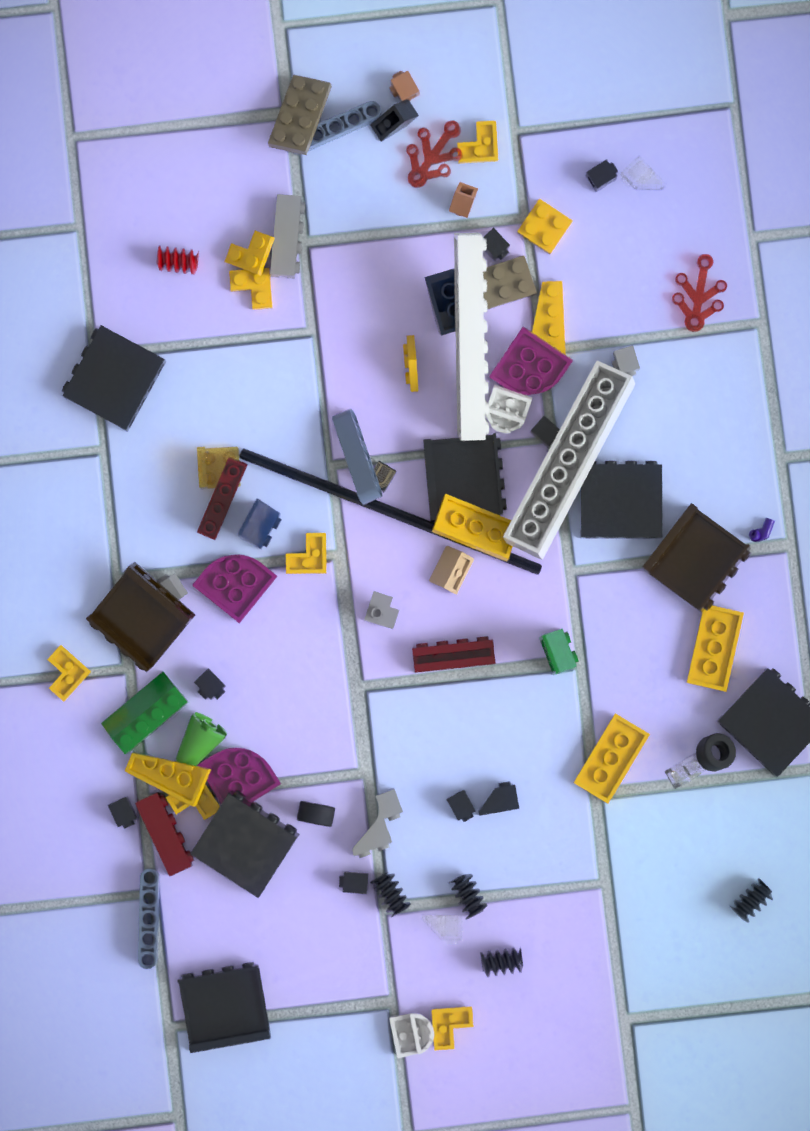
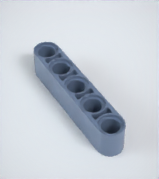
M369 101L318 123L315 132H320L322 138L320 140H312L308 151L372 124L381 116L380 105L375 101ZM369 108H375L378 112L375 116H369L366 111ZM357 116L359 118L358 123H349V117ZM338 124L341 129L338 132H332L330 126Z
M350 408L332 416L361 503L365 505L383 496L354 411Z
M148 868L140 875L138 963L143 969L153 968L158 961L160 875L154 868ZM147 872L154 873L155 881L153 883L146 882L145 874ZM148 892L155 896V901L151 904L144 900V896ZM146 913L153 914L154 922L152 924H147L144 921ZM147 933L154 937V942L150 945L143 941V937ZM145 954H150L153 957L151 965H146L143 962Z

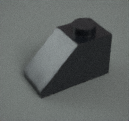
M407 99L394 104L370 126L380 142L407 127L419 115L410 100Z
M510 781L498 783L499 787L494 788L478 811L479 816L520 809L516 785H511Z

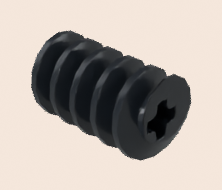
M387 872L370 883L378 884L374 891H382L378 898H385L382 905H389L386 912H393L391 916L393 917L406 910L411 903H404L407 896L399 895L403 888H395L399 881H392L395 874H388Z
M464 874L448 882L455 883L451 888L452 891H459L455 898L462 897L458 905L466 906L462 910V913L469 912V915L465 918L466 920L482 913L487 907V903H480L484 897L476 896L480 889H473L477 882L469 881L473 874Z
M760 878L757 879L759 885L751 884L753 891L745 890L747 897L742 894L739 895L742 902L734 900L735 908L730 906L747 923L750 922L748 915L756 916L754 909L759 912L762 911L759 904L767 906L768 904L765 899L773 900L772 890Z
M521 947L519 953H517L515 948H512L511 954L508 953L507 949L503 950L502 955L499 950H496L494 956L491 951H488L486 957L480 952L482 970L487 977L490 976L491 971H493L495 976H498L499 970H501L503 975H506L507 969L510 970L511 974H514L515 968L518 969L519 973H522L523 959Z

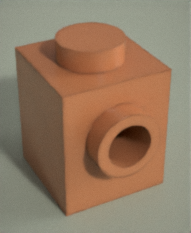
M408 70L406 72L399 71L392 76L393 79L390 80L391 86L389 89L394 98L398 96L400 102L407 99L412 100L420 95V91Z
M459 182L449 211L458 216L468 218L478 188Z

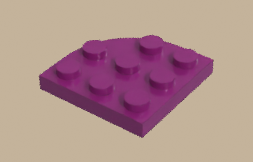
M523 326L489 378L504 388L523 395L543 393L559 382L573 362V359Z
M239 554L221 557L208 565L192 586L240 624L278 576L252 557Z
M244 748L224 749L197 765L211 769L207 782L221 804L231 790L234 792L236 790L240 791L246 796L245 799L252 803L281 784L271 766L262 756Z

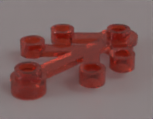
M451 120L444 125V133L432 150L429 130L427 128H420L417 135L422 142L425 159L421 166L418 160V147L415 144L407 146L406 152L410 157L412 167L408 174V182L412 187L420 188L429 179L450 176L451 169L447 164H441L438 169L428 171L431 165L451 160H461L463 153L458 147L452 148L448 153L440 154L450 138H456L461 133V127L456 121ZM451 125L455 126L453 130H448ZM423 132H427L425 137H421ZM412 148H415L416 151L411 154L410 150ZM454 152H459L457 157H453ZM448 168L446 173H441L442 169ZM419 174L420 178L414 180V177Z
M702 254L697 259L699 275L696 291L689 283L685 273H679L675 278L676 284L682 286L694 303L693 310H691L685 303L682 293L678 292L672 296V303L678 305L686 316L684 324L691 332L700 331L704 327L705 319L715 312H721L724 308V303L717 299L713 301L711 307L701 312L703 303L727 289L726 281L719 280L715 286L704 293L707 272L711 269L714 262L709 254ZM707 260L708 266H702L701 261ZM683 276L685 282L680 283L678 277ZM718 283H723L725 288L723 290L718 289ZM678 295L682 298V301L676 302L674 297ZM720 303L721 309H715L714 304ZM696 319L698 325L693 326L691 320Z

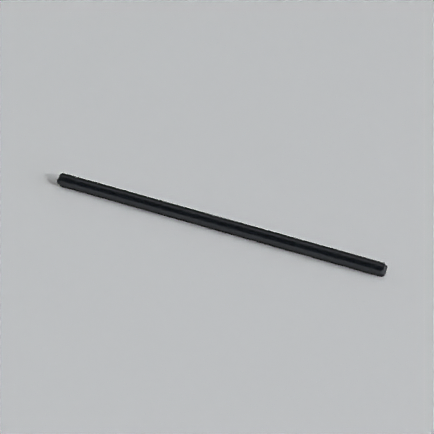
M245 448L241 450L239 457L242 460L478 551L433 533L434 522L378 500L363 505L355 491ZM513 553L510 554L506 562L536 575H539L542 569L541 564Z

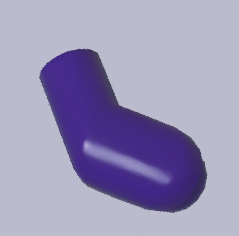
M765 518L762 528L753 529L749 532L751 541L760 542L768 539L775 521Z

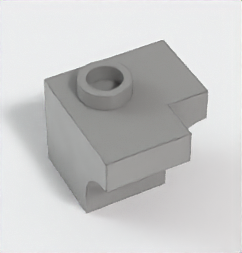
M373 591L364 621L394 629L399 610L390 607L393 597Z

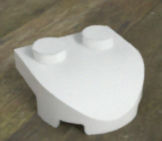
M494 385L488 402L489 414H486L491 427L501 433H511L518 428L520 429L525 422L533 397Z
M418 1013L389 1017L397 1058L416 1054L420 1055L428 1050L434 1040V1029L426 1017Z

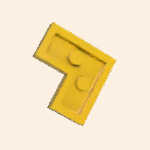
M496 120L477 121V141L457 143L458 164L498 162Z
M254 230L248 249L231 243L224 262L261 276L275 238Z
M264 268L261 276L247 270L229 271L231 292L251 290L252 310L273 309L270 268Z
M406 335L407 344H403L405 368H409V372H405L406 384H410L411 392H419L415 336Z
M306 533V553H286V574H327L326 533Z
M62 645L47 659L62 673L49 689L63 702L69 698L92 672Z
M206 784L195 806L204 821L216 814L220 807ZM171 795L165 797L176 815L190 806Z
M472 1006L431 1009L434 1029V1051L455 1049L453 1029L474 1027Z

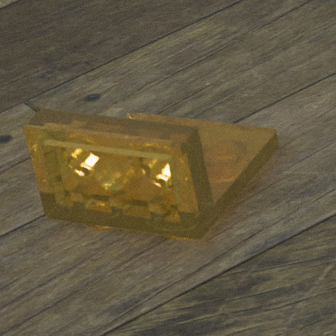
M237 446L220 448L197 447L200 489L216 488L228 457L239 460V448Z

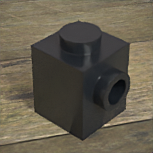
M209 668L194 682L200 688L197 692L205 700L207 698L210 700L216 698L218 700L226 692L224 690L226 685Z

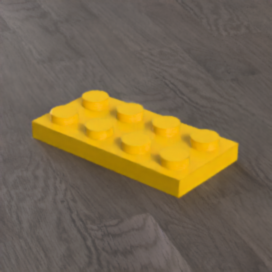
M448 494L443 496L432 529L433 533L506 562L510 557L513 547L507 544L503 538L512 520Z
M713 605L708 611L704 610L702 612L686 683L727 692L744 612Z
M615 713L573 783L609 804L650 734Z

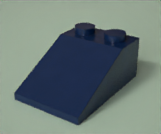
M453 268L424 277L437 329L441 336L455 332V278Z
M257 498L237 535L261 550L263 546L268 547L272 539L270 534L273 528L277 530L282 521L279 518L280 512Z

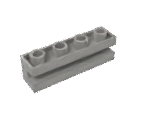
M277 194L273 235L275 239L273 241L270 269L271 277L279 278V276L295 279V274H299L300 262H297V254H301L302 242H298L299 234H303L304 222H300V216L305 213V202H302L301 196Z

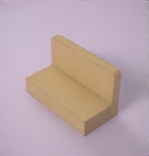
M447 545L429 582L457 595L474 558Z

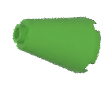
M198 712L193 713L176 756L177 762L197 766L227 736L226 730L220 724L214 725L212 723L213 719Z

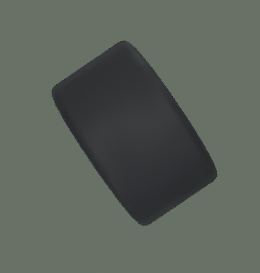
M715 733L704 737L698 742L696 757L702 768L707 771L716 772L728 768L734 762L736 748L730 737L725 734ZM713 745L720 751L719 760L712 754Z
M300 801L297 821L332 827L335 807Z

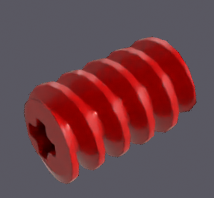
M161 245L158 246L156 265H158L159 271H163L166 266L167 272H171L174 267L175 273H179L182 268L183 274H187L190 269L191 275H195L198 269L199 251L194 255L193 249H191L186 254L185 248H183L181 253H178L177 247H175L171 253L169 246L166 247L164 252L161 249Z

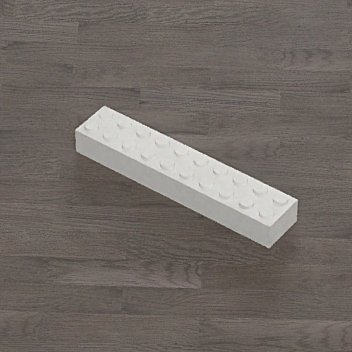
M478 232L454 233L457 436L461 441L486 440V435L489 434V423L485 420V414H489V404L485 400V394H488V382L485 380V374H488V362L484 359V353H488V343L484 339V333H487L488 330L487 321L484 319V312H487V300L483 298V292H487V281L483 278V271L487 269L486 259L483 258V251H486V238H483L482 234Z
M600 361L595 362L503 536L507 544L543 560L635 386L633 376Z

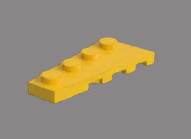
M545 281L541 285L532 332L566 355L563 282Z
M136 752L131 754L125 768V772L192 807L197 805L211 771L208 768Z

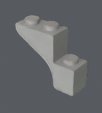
M395 789L376 796L379 806L378 817L352 849L353 855H358L359 859L371 855L370 850L378 848V851L390 848L389 843H392V839L384 819L388 818L389 821L401 817L400 813L403 812Z

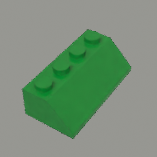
M163 671L101 724L121 751L127 755L187 705L189 701Z

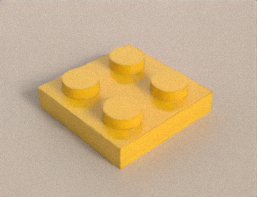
M539 198L517 233L551 255L573 220Z

